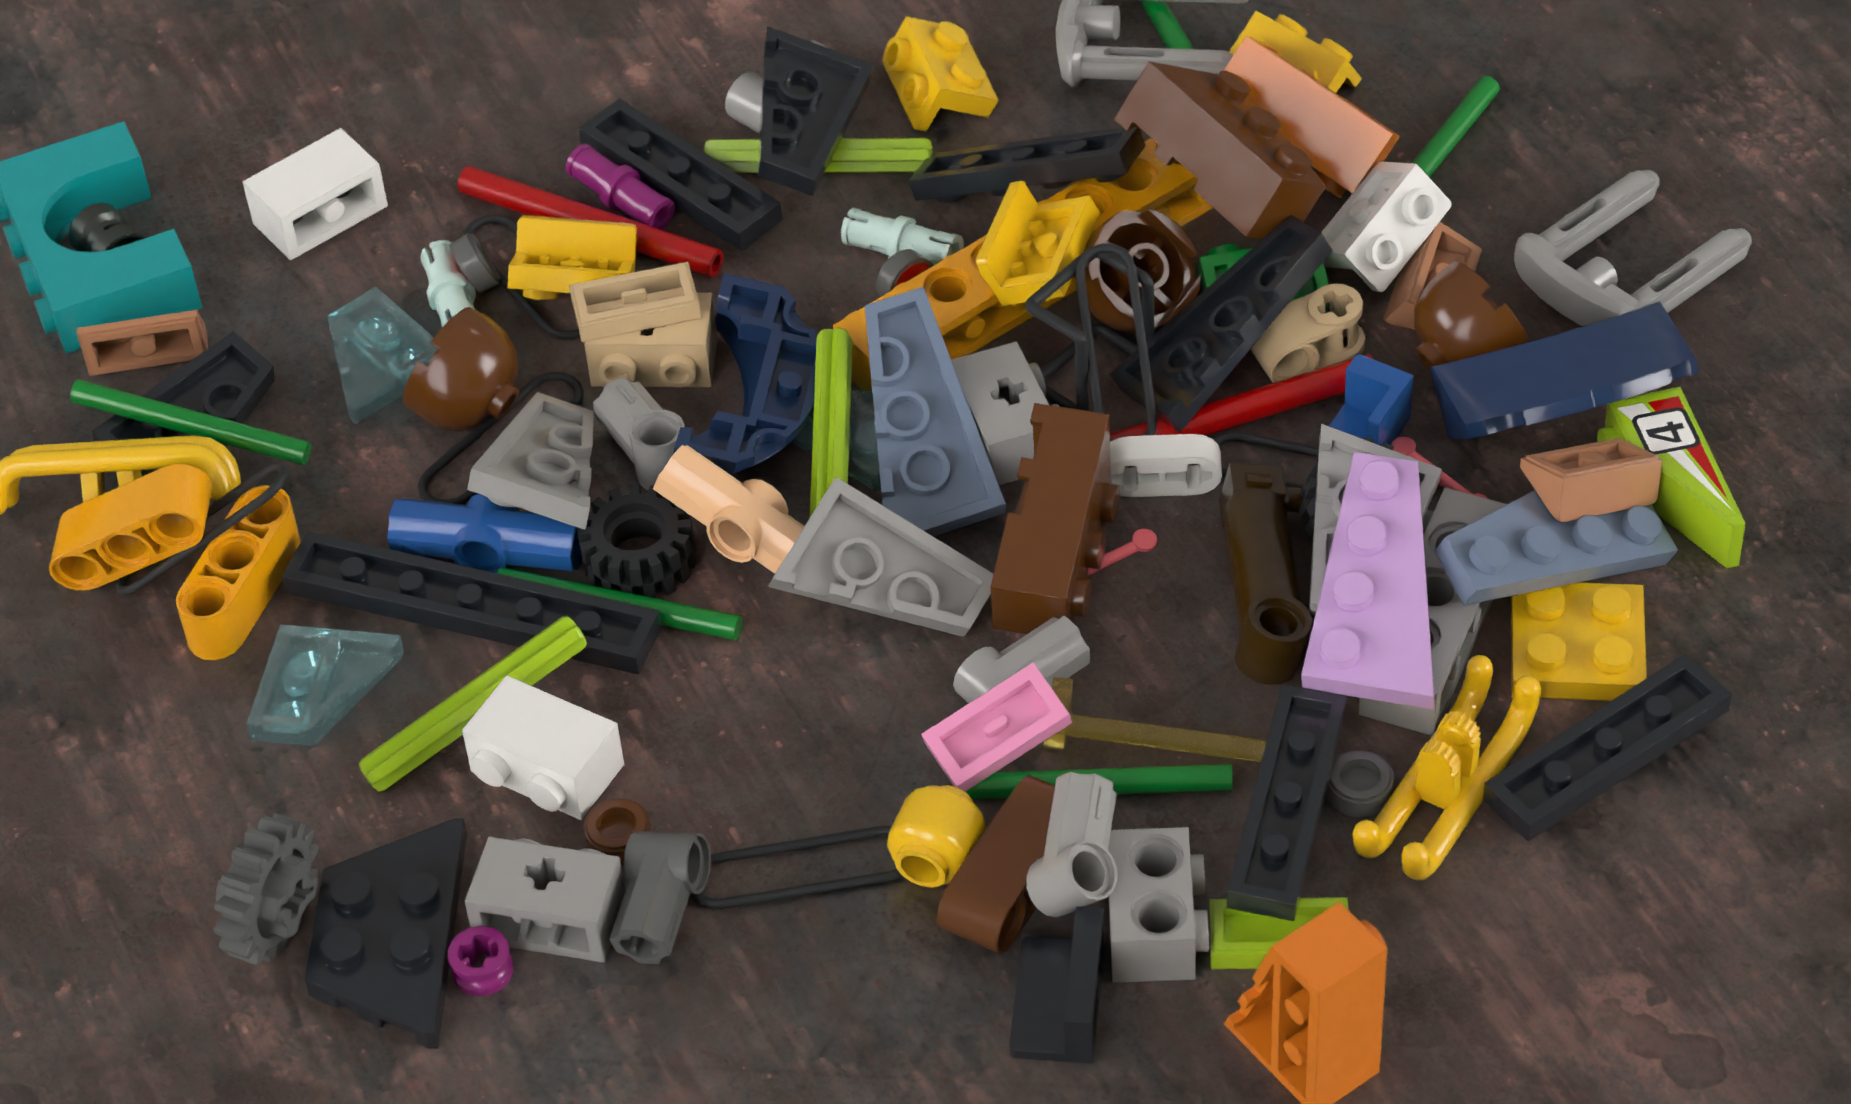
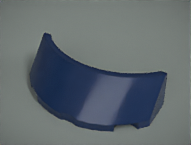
M724 273L715 312H717L715 319L716 330L729 346L741 373L744 388L742 416L717 411L711 420L710 428L692 436L693 428L680 427L674 453L682 445H688L725 472L733 475L776 454L788 445L807 424L814 411L817 333L815 327L807 328L804 321L795 311L796 299L784 286Z
M1660 301L1569 331L1431 367V374L1449 439H1470L1516 426L1531 425L1574 414L1671 384L1672 380L1699 372L1694 354Z

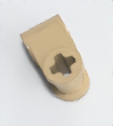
M1330 284L1322 286L1313 293L1287 304L1250 349L1272 383L1353 359L1357 354L1361 355L1364 352L1365 335L1363 329L1358 325V320L1363 312V300L1360 293L1344 284ZM1327 303H1330V312L1326 313L1325 306ZM1348 336V345L1344 347L1343 337Z

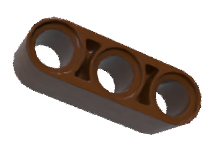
M1031 775L1025 776L1018 783L945 889L937 911L938 927L1000 954H1003L1010 948L1037 909L1030 899L1026 876L1030 866L1037 859L1044 857L1055 785Z

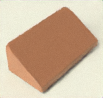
M1439 222L1399 272L1383 320L1394 326L1415 330L1414 307L1421 291L1437 274L1456 260L1467 265L1475 272L1482 249Z
M198 310L77 328V336L89 376L191 361L208 349L206 325Z
M1621 438L1537 453L1521 458V470L1549 512L1560 522L1578 520L1586 515L1597 516L1627 510L1634 506L1652 505L1658 498L1662 459Z

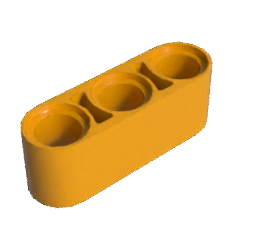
M173 464L68 509L59 520L49 564L51 577L63 587L72 590L88 591L195 546L201 541L204 534L212 493L211 479L197 467L187 464Z
M270 486L254 487L242 494L225 519L260 496ZM280 489L264 505L210 541L178 591L176 597L177 610L188 647L195 656L203 660L215 661L234 654L242 646L282 582V575L301 543L290 496L285 490Z

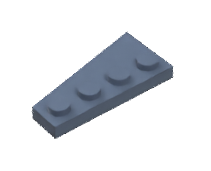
M924 287L865 305L882 505L933 537L1006 513L1005 500Z
M1534 490L1446 536L1435 550V553L1464 605L1666 565L1677 553L1678 549L1652 505L1634 506L1627 510L1597 516L1586 515L1578 520L1560 522L1549 512Z

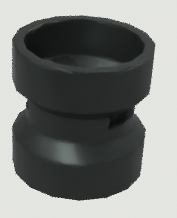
M104 202L92 204L83 209L75 217L69 230L70 244L76 251L80 252L106 251L146 238L133 225H129L127 219L112 204Z

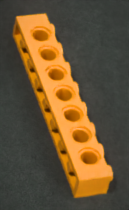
M1152 138L1145 141L1146 147L1132 164L1129 172L1123 177L1110 182H1098L1095 178L1081 179L1050 198L1038 202L1039 205L1090 195L1100 212L1093 231L1112 216L1127 210L1140 213L1148 209L1158 211L1182 227L1213 208L1193 190L1199 179L1176 159L1172 165L1166 166L1154 155L1159 144ZM987 234L955 254L946 256L938 264L909 281L897 285L892 291L873 301H880L924 287L951 360L970 355L1033 317L1025 308L1026 302L1002 306L989 284L981 277L976 265V258ZM1076 275L1072 277L1065 296L1044 301L1040 306L1046 309L1076 291ZM865 307L851 312L843 320L834 324L833 329L837 327L844 328L852 338L851 381L873 400Z

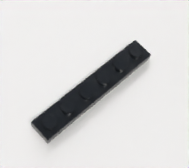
M307 531L282 575L285 592L288 594L517 647L522 646L561 617L568 616L581 629L587 642L585 648L570 659L638 675L662 628L659 610L312 531Z

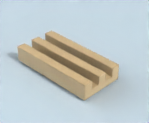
M688 262L569 285L581 342L701 319L699 300Z

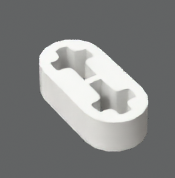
M1198 434L1146 435L1117 438L1110 442L1111 484L1120 486V496L1123 497L1205 494L1213 490L1221 481L1222 466L1219 445L1213 439Z

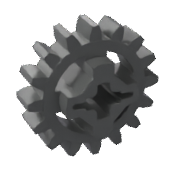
M274 813L272 818L264 815L260 817L258 829L248 828L245 831L244 841L232 851V864L227 873L222 875L218 881L214 910L222 912V917L214 927V934L222 936L219 949L228 952L229 956L255 965H260L262 960L272 962L277 947L285 950L289 944V937H292L302 924L301 916L307 904L315 899L318 884V869L311 867V863L319 852V845L311 843L315 831L305 827L306 823Z

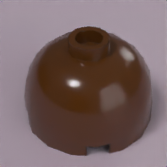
M1149 209L1143 213L1129 212L1130 210L1122 211L1106 220L1091 233L1084 251L1091 246L1101 243H1114L1128 251L1133 257L1135 266L1148 273L1154 282V329L1165 326L1196 298L1200 289V275L1194 278L1195 268L1192 259L1197 256L1193 242L1181 226L1161 212ZM1095 258L1085 269L1089 311L1095 318L1115 330L1136 334L1128 276L1102 260ZM1138 282L1142 306V285Z
M1457 260L1442 270L1421 291L1414 307V328L1422 342L1415 349V352L1430 372L1432 366L1530 342L1525 329L1504 302L1498 307L1484 293L1490 288L1489 284L1471 268Z
M465 307L455 314L432 339L430 343L438 349L433 354L428 365L418 360L411 372L403 394L402 402L407 408L424 421L443 430L463 431L475 428L491 415L501 419L512 408L520 392L513 385L519 369L518 353L507 332L486 314L480 313L471 307Z

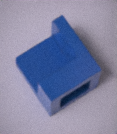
M1357 354L1346 369L1345 404L1332 420L1329 427L1361 439L1362 437L1373 438V443L1380 446L1384 442L1391 445L1392 441L1398 437L1411 418L1413 375Z

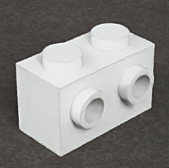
M341 128L243 181L253 224L289 260L298 257L388 207L379 163Z
M507 675L462 730L471 772L488 785L494 787L505 786L523 794L547 811L559 810L579 820L584 818L624 766L618 724Z

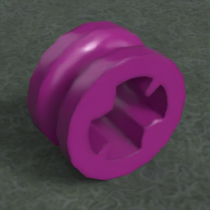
M477 926L460 932L451 941L448 949V960L452 969L453 981L461 991L474 996L492 995L503 989L510 981L513 974V962L508 941L503 933L492 927ZM487 954L491 956L485 959L483 967H471V965L476 964L478 955Z

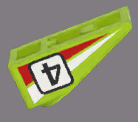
M1681 387L1635 395L1608 403L1605 428L1598 430L1597 442L1621 438L1662 459L1658 498L1652 504L1658 516L1725 568L1739 566L1746 523Z

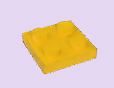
M1572 583L1511 596L1512 697L1516 681L1526 675L1538 679L1541 685L1540 698L1612 701L1645 680L1647 672L1643 585Z

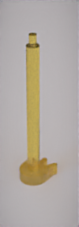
M1053 677L1052 690L1069 712L1072 723L1044 741L1045 749L1065 751L1067 737L1249 761H1262L1267 742L1266 739L1072 714L1073 679Z

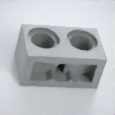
M1189 827L1111 830L1108 851L1112 855L1117 868V883L1114 891L1108 896L1112 983L1196 980V952H1209L1207 910H1194L1193 896L1205 895V870L1203 854L1190 855Z

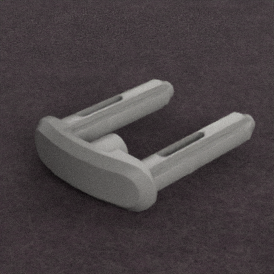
M1062 0L1056 24V50L1062 79L1072 88L1079 87L1084 78L1138 80L1149 61L1219 74L1233 57V54L1224 50L1087 46L1088 39H1118L1120 32L1119 7L1102 5L1104 0ZM1139 0V1H1172V2H1204V3H1236V4H1244V3H1246V2H1248V1H1251V0Z
M1637 170L1630 172L1573 212L1568 213L1560 221L1539 235L1525 233L1520 236L1515 246L1514 261L1521 279L1543 301L1570 320L1585 326L1658 301L1661 302L1667 313L1745 259L1752 244V238L1748 231L1743 228L1723 230L1670 268L1656 275L1654 279L1631 295L1616 286L1618 282L1617 273L1612 264L1602 257L1592 258L1577 270L1562 262L1653 200L1660 185L1658 175L1651 170Z

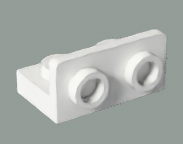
M1378 161L1321 232L1333 250L1324 260V266L1352 269L1373 291H1385L1451 208V201L1417 164Z

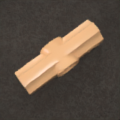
M682 445L671 456L653 487V490L707 526L706 531L710 542L724 557L741 563L750 561L753 558L773 573L777 572L805 527L788 515L785 499L772 485L757 479H750L741 483L688 445Z

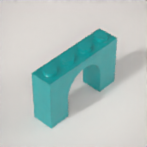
M124 121L0 161V223L10 220L11 224L3 226V230L14 260L22 257L26 258V261L18 263L28 294L30 297L41 294L42 298L35 300L34 304L44 332L47 335L57 331L66 354L81 349L77 336V328L202 308L191 264L174 229L114 249L99 252H80L59 245L62 239L69 233L70 226L75 217L90 205L104 202L112 204L118 210L152 198L140 154Z

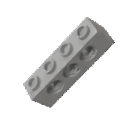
M1445 487L1435 510L1426 511L1422 525L1434 710L1360 698L1359 715L1430 736L1437 730L1493 600L1464 605L1439 561L1435 550L1446 536L1507 504Z

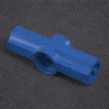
M481 494L472 496L467 505L401 498V500L395 499L389 513L387 540L391 550L413 555L450 558L457 565L497 573L500 567L506 568V565L573 571L579 570L582 562L578 527L534 512L520 511L519 507L497 505L491 502L487 496Z

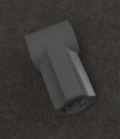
M635 831L631 834L624 854V872L627 887L609 939L617 953L625 954L636 962L643 964H660L663 957L671 955L689 895L700 894L705 889L709 879L711 867L710 846L703 834Z

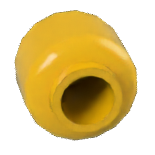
M950 785L921 787L915 789L905 799L889 831L887 847L897 870L904 878L922 887H939L940 885L949 884L986 831V823L982 812L963 790Z

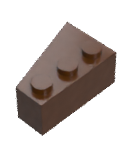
M1149 61L1114 120L1127 131L1133 130L1134 127L1141 128L1159 145L1154 155L1166 166L1172 165L1176 159L1199 179L1193 190L1246 237L1264 239L1290 215L1304 222L1326 188V185L1310 167L1312 163L1310 157L1304 151L1292 145L1279 130L1281 127L1279 120L1270 112L1262 109L1249 94L1251 88L1248 83L1229 71H1220L1219 74Z
M1034 403L1030 423L1033 425L1034 457L1033 459L1021 457L1017 478L1026 482L1016 512H1008L990 586L993 629L1028 634L1053 617L1060 619L1065 616L1074 623L1076 616H1086L1092 589L1091 579H1087L1088 568L1098 570L1101 568L1106 546V532L1102 531L1105 521L1114 523L1120 501V486L1111 484L1109 414Z

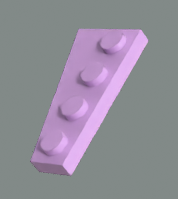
M1359 452L1353 453L1302 669V688L1434 710L1418 461Z

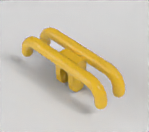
M192 435L32 445L17 449L9 456L0 460V515L7 508H11L18 503L20 495L19 482L23 477L80 474L83 503L105 493V472H116L120 487L142 477L141 470L161 469L173 464H187L199 468L211 479V499L215 502L241 484V477L233 455L224 445L209 437Z
M1476 655L1469 659L1466 666L1465 679L1455 703L1448 714H1445L1430 740L1423 746L1417 759L1374 821L1363 820L1355 825L1352 834L1355 851L1369 859L1376 858L1385 852L1422 799L1444 809V811L1422 843L1412 842L1404 847L1401 854L1402 869L1405 875L1417 881L1425 880L1431 876L1441 865L1483 802L1484 783L1505 769L1527 735L1534 720L1541 695V685L1538 679L1526 675L1516 681L1508 713L1479 758V736L1481 733L1479 732L1480 727H1477V722L1474 721L1487 697L1493 675V665L1491 660L1485 655Z

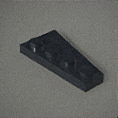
M1290 215L1154 334L1151 339L1146 341L1158 418L1179 433L1183 430L1333 251L1321 232ZM1137 349L1113 370L1110 376L1122 392L1146 408L1139 351Z

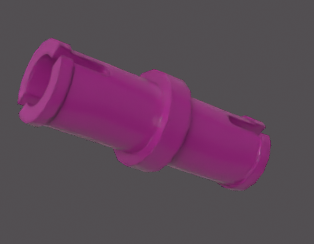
M587 143L578 146L569 156L566 163V173L599 194L602 204L610 210H622L639 222L661 230L671 221L675 212L674 202L667 197H663L640 181L639 173L630 166H618Z

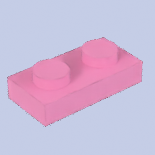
M1033 662L921 735L924 743L953 786L965 792L1070 725L1072 721L1069 712Z

